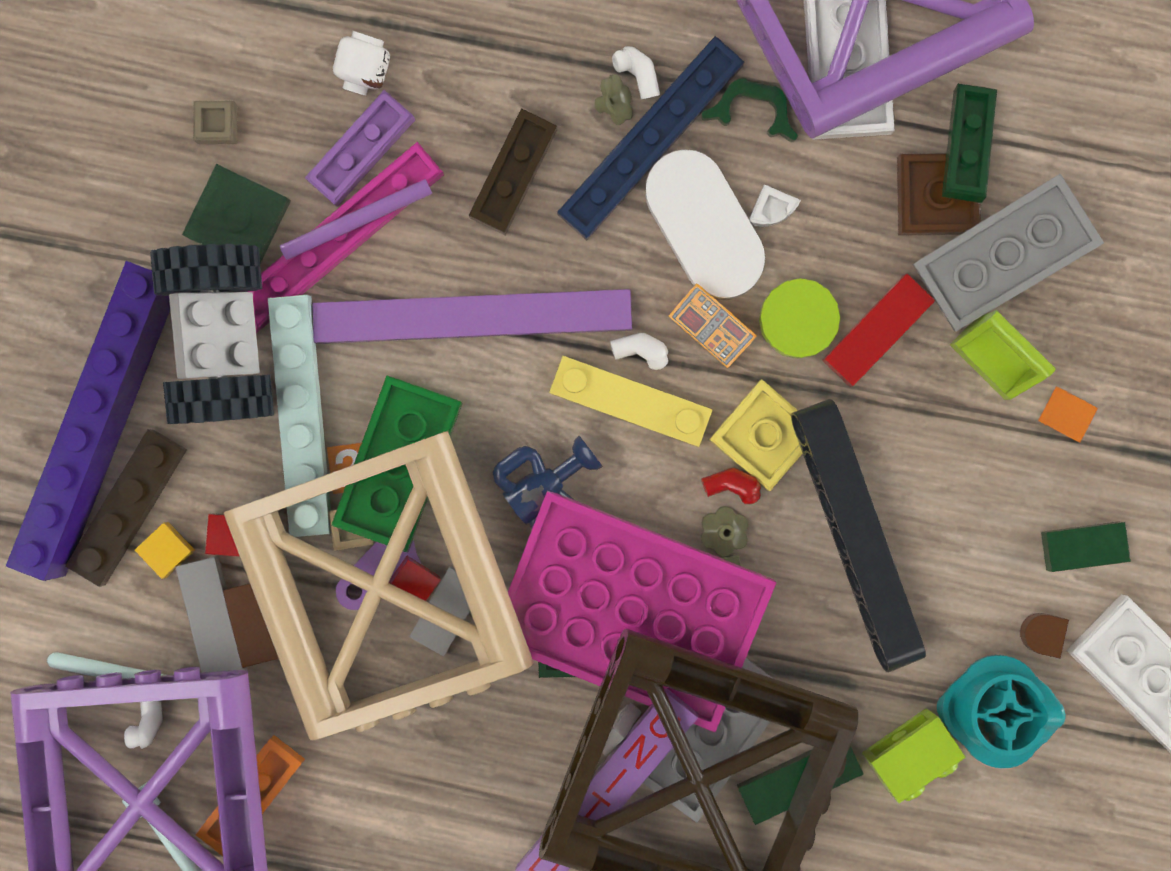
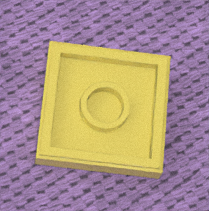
M762 379L758 381L708 439L745 472L755 477L767 491L773 489L803 454L791 421V414L798 410Z

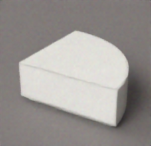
M764 185L749 217V221L753 226L759 227L778 224L794 212L801 200Z
M632 703L627 704L618 714L602 752L605 756L626 737L641 714V711Z

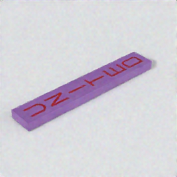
M665 688L664 690L683 731L686 733L698 719V712L669 689ZM653 704L595 771L578 815L597 820L622 808L673 748ZM541 835L515 869V871H568L570 868L539 858Z

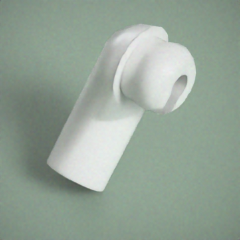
M625 46L623 50H618L613 54L612 62L617 72L628 70L636 76L641 99L660 95L654 64L649 57L635 47Z
M637 333L610 341L615 360L638 354L647 360L651 369L659 370L668 364V349L666 345L646 333Z
M161 701L140 702L141 720L139 726H129L124 733L125 745L128 748L140 746L143 749L152 744L163 722Z

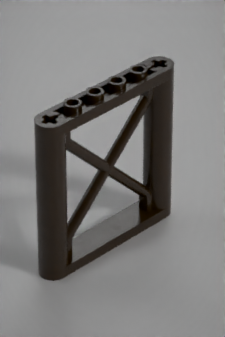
M626 628L618 639L547 821L540 843L539 858L578 871H723L608 834L694 793L730 871H754L746 867L709 786L799 743H805L814 747L762 870L800 871V865L806 851H809L814 844L815 829L821 814H825L829 808L831 790L836 778H839L845 770L846 754L858 725V710L855 706ZM631 685L646 690L687 777L597 820L578 815L628 686ZM663 686L790 729L702 770Z

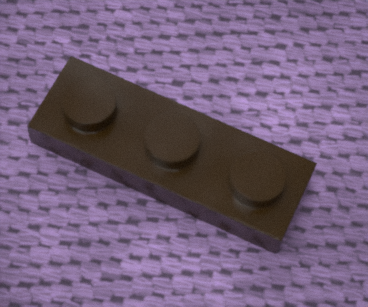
M521 108L469 213L470 219L506 236L557 132V125Z

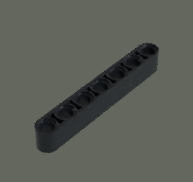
M827 399L793 412L791 414V421L880 665L889 673L926 657V650L837 405L832 399Z

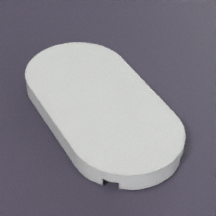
M678 150L663 156L656 162L648 175L646 202L693 286L696 283L699 284L712 297L718 299H732L743 295L760 278L765 264V253L759 236L724 175L711 158L697 151Z

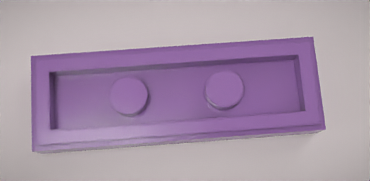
M383 90L308 173L305 179L338 207L415 121L414 116L389 93Z

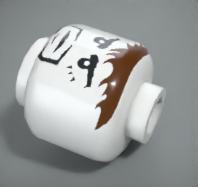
M355 31L352 32L351 37L341 38L333 65V73L336 77L344 80L343 89L366 96L368 88L380 89L383 86L390 61V53L383 48L384 41Z

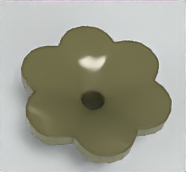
M617 74L603 79L600 84L603 96L595 99V108L599 113L606 112L609 114L614 124L621 125L626 120L631 119L633 115L630 105L632 100L631 92L626 85H623L620 76Z
M723 506L715 514L710 513L703 517L702 527L705 531L701 535V541L705 547L714 548L719 556L726 557L731 555L734 549H742L746 546L748 538L745 531L748 528V521L744 516L735 515L733 509ZM725 529H729V534L727 536H724L723 531Z

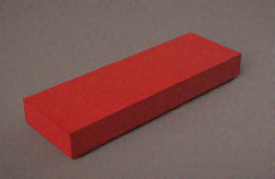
M906 273L836 344L822 361L849 387H853L922 316L935 300Z

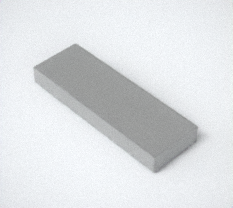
M219 556L176 566L202 673L247 670V667L242 668L223 594V590L227 589Z

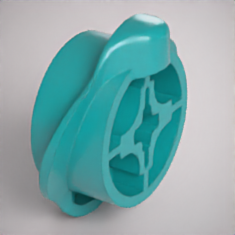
M990 655L975 661L962 676L949 686L937 701L938 716L949 733L975 759L988 766L1001 769L1013 768L1029 760L1035 751L1046 743L1055 731L1064 724L1066 719L1065 709L1052 690L1026 664L1004 655ZM1012 683L1020 694L1022 705L1017 702L1016 691L1012 690ZM977 718L984 721L985 731L989 733V742L982 735Z

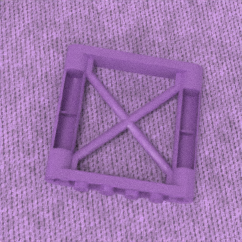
M736 0L803 129L812 139L1029 34L1034 27L1033 13L1027 0H982L976 4L962 0H902L964 20L843 78L869 0H852L826 77L811 83L769 1Z
M186 667L175 670L174 675L161 676V670H146L135 673V678L122 679L121 672L96 676L94 681H84L83 675H74L60 678L57 680V683L33 685L10 692L28 871H74L61 745L129 804L76 871H97L141 816L203 871H268L247 670L200 673V667ZM198 698L199 720L141 791L68 727L66 707ZM210 731L223 863L153 802Z

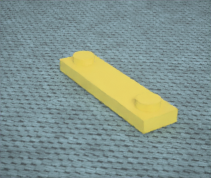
M562 356L549 392L557 397L696 447L700 446L712 413L710 408L566 356Z

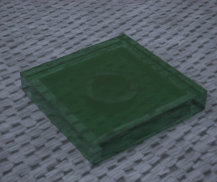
M216 164L182 235L201 245L246 244L248 246L259 247L261 264L291 200Z

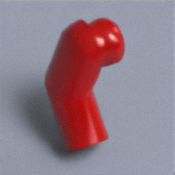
M729 468L701 478L707 497L730 490L739 495L744 504L749 505L756 503L761 497L759 481L737 468Z

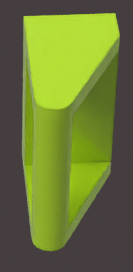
M997 310L971 322L950 344L1004 400L1013 399L1047 379L1056 370Z

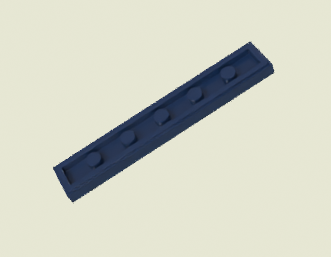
M714 36L557 211V215L587 241L738 73L745 62L719 38Z

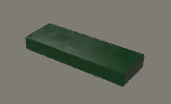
M959 83L956 85L953 91L942 197L982 203L986 198L997 89Z
M851 746L846 754L845 770L839 778H836L832 789L864 775ZM812 750L737 784L755 825L789 809Z

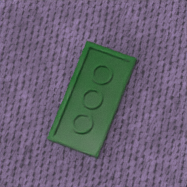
M386 375L354 465L448 431L451 437L463 403ZM406 464L346 485L331 526L388 545L413 489V483ZM428 496L403 549L404 552H409Z

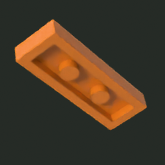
M275 735L267 741L257 754L262 815L305 760V758ZM217 806L195 835L223 856Z

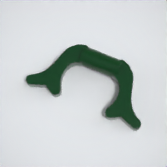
M745 78L732 82L718 104L703 111L701 114L703 121L718 120L722 125L727 126L731 121L730 105L733 99L742 96L769 102L775 109L774 123L767 131L769 137L781 135L789 142H794L798 138L797 133L792 129L788 121L787 99L784 92L777 86H769L749 81Z

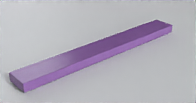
M630 289L312 303L314 343L316 344L632 330Z

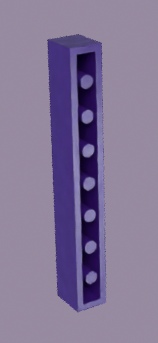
M128 261L124 264L5 567L42 581L64 577L68 572V568L65 566L79 544L170 312L169 296L154 294L152 270Z

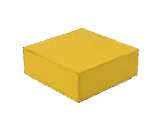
M163 522L135 551L161 579H164L176 569V566H180L195 549L169 522Z

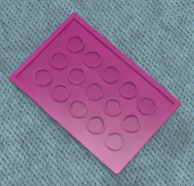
M547 491L509 587L508 594L532 659L600 686L618 639L626 628L742 668L775 588L776 581L573 499ZM631 685L628 686L625 697L648 706L653 704L646 690ZM663 686L664 689H669L698 712V719L693 724L716 732L725 706Z

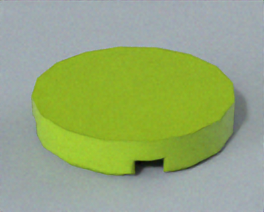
M800 278L785 281L770 292L762 303L759 323L762 336L775 351L782 356L800 359L814 356L831 344L838 333L840 313L838 303L827 288L816 281Z

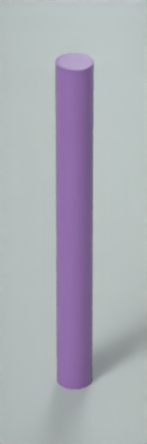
M424 179L280 245L281 252L285 259L289 260L433 193L427 180Z

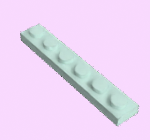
M309 295L268 298L285 490L328 474L317 352L313 334L312 298ZM329 492L287 507L290 535L301 537L331 533L328 511H331Z

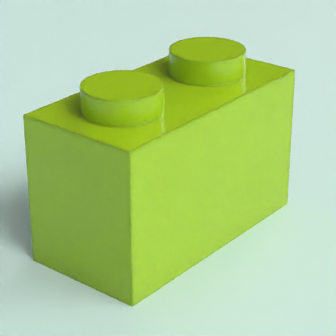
M927 708L862 752V755L886 790L899 804L904 800L910 801L920 796L927 784L937 777L943 778L952 774L958 768V763L966 758L939 717Z

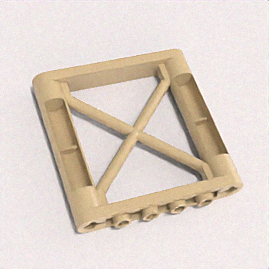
M448 431L223 512L310 740L321 739L354 727L356 732H362L379 724V719L392 715L393 720L402 719L413 714L416 711L415 707L429 703L431 708L438 707L450 702L454 694L467 691L468 695L478 694L490 688L491 682L520 673L534 664ZM406 464L413 483V489L374 576L286 533L278 510ZM427 496L475 625L389 583ZM283 550L367 591L330 674ZM381 599L472 642L478 661L351 703L343 685Z

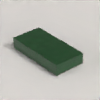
M1118 521L1041 532L1046 571L1057 572L1131 562L1125 522Z

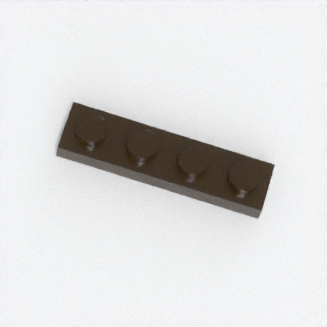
M147 429L65 567L98 587L105 586L187 449L159 432Z

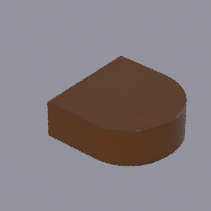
M1044 613L1032 614L1021 625V640L1033 652L1061 659L1069 620Z

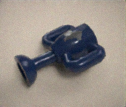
M580 436L574 440L572 446L573 455L553 470L546 468L536 449L528 446L515 449L495 466L492 472L494 482L504 491L502 493L519 518L526 525L529 523L531 528L534 526L547 491L574 500V498L562 490V482L582 467L588 470H598L603 467ZM529 460L531 462L533 473L524 476L516 483L506 478V476Z

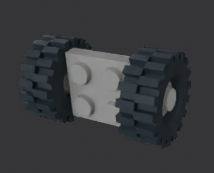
M206 244L183 247L173 246L151 250L154 294L169 296L177 379L209 377V379L163 382L167 424L204 423L273 416L270 374L227 377V375L260 373L253 294L248 292L262 289L259 247L246 244Z

